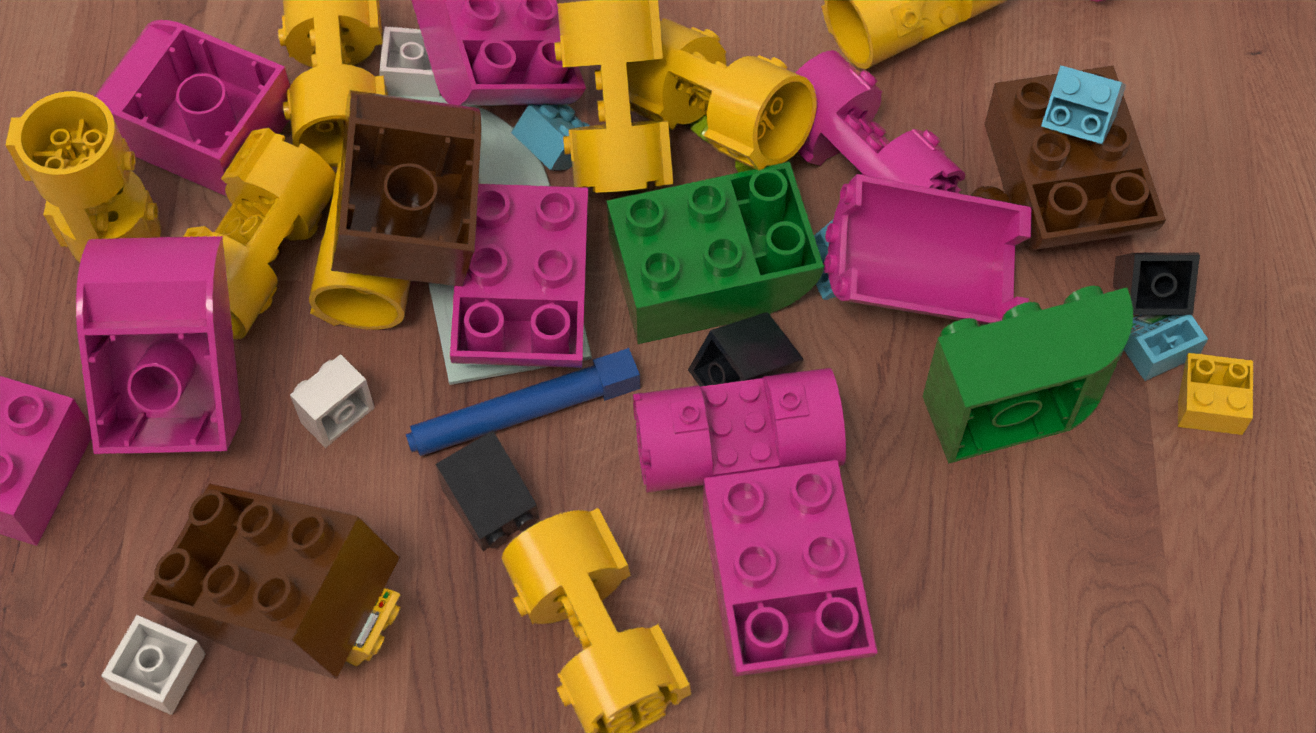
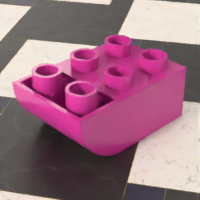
M411 0L438 90L447 103L461 106L565 105L576 102L584 93L586 86L579 66L563 67L562 61H556L554 42H560L556 0Z
M169 20L150 22L94 95L105 103L111 111L122 138H125L130 151L135 153V157L226 197L225 187L227 184L221 177L251 131L270 128L274 133L280 134L289 121L285 119L283 102L288 101L287 89H290L285 66L182 23Z
M478 184L475 251L463 286H454L450 361L452 364L582 368L588 188Z
M223 236L89 239L82 253L78 271L76 323L94 454L227 451L242 417Z
M0 376V534L37 546L92 438L90 424L74 398Z
M838 460L704 478L703 515L723 633L734 676L875 657L877 648Z

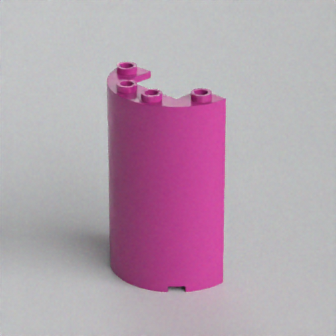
M857 174L849 184L845 183L842 186L840 201L833 223H830L826 229L825 239L826 242H829L828 254L824 260V272L828 273L834 295L842 301L953 320L973 318L978 321V324L982 325L1001 321L1003 315L1008 310L1029 302V298L1018 296L1014 298L1015 246L1031 237V207Z

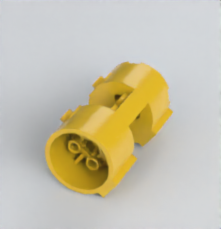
M283 0V28L278 29L281 47L286 46L289 57H293L296 61L306 66L313 67L295 78L290 89H287L288 101L283 102L285 119H291L292 142L296 147H299L301 143L321 156L331 167H338L343 145L346 103L349 90L389 95L383 75L374 76L362 68L353 66L366 59L374 50L375 45H383L380 1Z
M589 0L557 4L560 42H554L556 61H562L563 67L600 65L601 69L595 70L596 90H602L603 100L597 101L599 122H605V124L569 129V136H563L565 155L571 154L574 187H593L595 193L645 189L649 186V181H654L655 186L673 184L668 121L631 122L626 62L663 59L658 0Z
M824 0L825 4L821 8L828 32L833 34L844 55L858 68L867 69L1007 0Z
M662 18L660 29L663 59L626 62L631 111L652 121L667 120L671 130L675 128L677 123L689 124L706 115L708 130L703 136L714 149L758 171L764 169L766 165L781 164L789 160L804 144L813 126L817 99L815 89L807 78L787 70L786 64L775 57H772L770 60L760 55L758 57L745 56L727 67L726 51L719 43L720 38L709 29H705V31L694 27L690 29L669 19Z
M59 92L35 102L25 111L21 118L11 117L5 146L25 181H33L40 195L46 200L43 215L61 247H68L77 261H81L82 253L89 239L160 238L161 226L158 218V205L153 202L149 191L145 189L141 179L133 172L136 164L135 153L130 151L125 138H122L113 115L105 103L97 97L83 92Z
M270 128L251 131L221 177L227 184L225 192L232 205L215 232H212L206 226L188 228L183 236H223L233 339L244 338L257 316L267 310L272 303V296L277 290L278 279L268 263L273 261L278 255V246L283 238L290 241L310 238L318 228L317 223L322 217L321 213L333 195L336 174L331 166L309 147L302 143L299 147L284 142L285 136L274 133Z
M341 149L325 234L321 241L309 295L310 314L333 326L341 324L368 330L391 328L400 324L404 319L411 280L331 271L342 158Z
M599 508L590 512L585 510L569 511L547 518L522 532L506 547L502 554V562L518 593V596L514 597L513 601L521 617L528 614L532 624H549L569 619L568 621L576 638H580L579 641L583 651L572 658L563 667L561 672L557 674L562 685L556 687L564 706L572 705L585 733H636L666 715L664 712L667 708L666 706L671 702L673 705H678L683 698L692 694L690 684L659 624L651 628H634L619 633L614 627L602 600L608 597L620 585L622 580L631 575L628 564Z

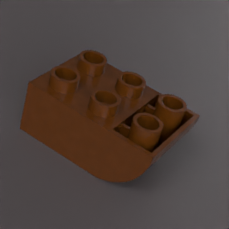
M1114 65L1079 70L1119 81ZM1058 74L994 84L984 125L1005 194L1010 198L1012 204L1031 207V237L1023 241L1027 248L1037 250L1159 230L1164 225L1166 218L1124 94L1103 144L1041 127Z
M349 90L346 103L331 271L463 286L475 251L481 149V113L479 108Z
M209 483L205 492L192 503L189 509V519L173 547L157 563L154 571L155 578L142 600L180 625L223 646L337 679L400 557L359 516Z

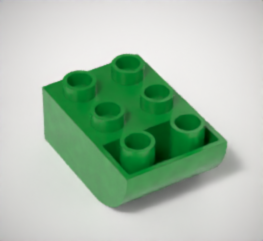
M790 162L767 166L759 171L753 169L607 201L609 242L637 344L724 326L765 312L771 314L792 304L809 292L819 281L824 270L820 252Z
M1087 286L1071 293L1062 305L1042 310L1039 303L1026 302L1008 310L1003 315L1001 321L979 326L976 319L966 318L946 326L941 331L940 337L937 338L922 397L948 464L1064 433L1086 421L1101 402L1131 334L1133 305L1128 289L1123 288L1103 293L1099 286Z

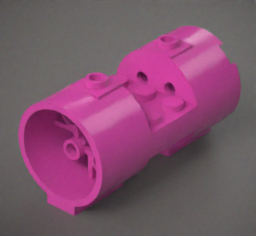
M834 50L826 51L813 57L795 72L812 83L817 99L813 126L804 144L797 151L808 163L821 166L826 159L841 152L862 173L861 175L954 193L961 191L957 184L965 179V173L944 154L945 151L938 145L940 139L930 130L921 131L913 128L891 142L883 136L886 131L878 123L872 121L880 107L882 91L875 85L877 79L866 70L862 72L857 71L839 52Z
M831 368L764 376L761 379L700 387L697 385L633 394L638 455L642 481L646 485V493L704 485V478L833 460H838L839 466H844L846 437L843 411L837 382Z

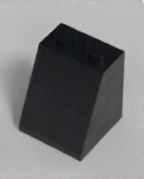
M1199 252L1130 253L1116 256L1113 287L1115 290L1128 289L1133 305V315H1193L1200 254Z
M765 312L710 330L688 371L701 387L794 373L804 359L771 315Z
M493 430L435 464L443 493L482 551L490 547H499L507 540L508 536L518 530H527L539 518L536 502Z

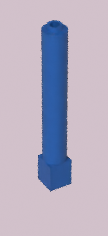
M627 348L593 359V366L411 425V432L406 434V438L411 452L418 451L419 456L427 455L484 436L492 430L496 432L601 396L606 401L639 390L640 374L630 349Z

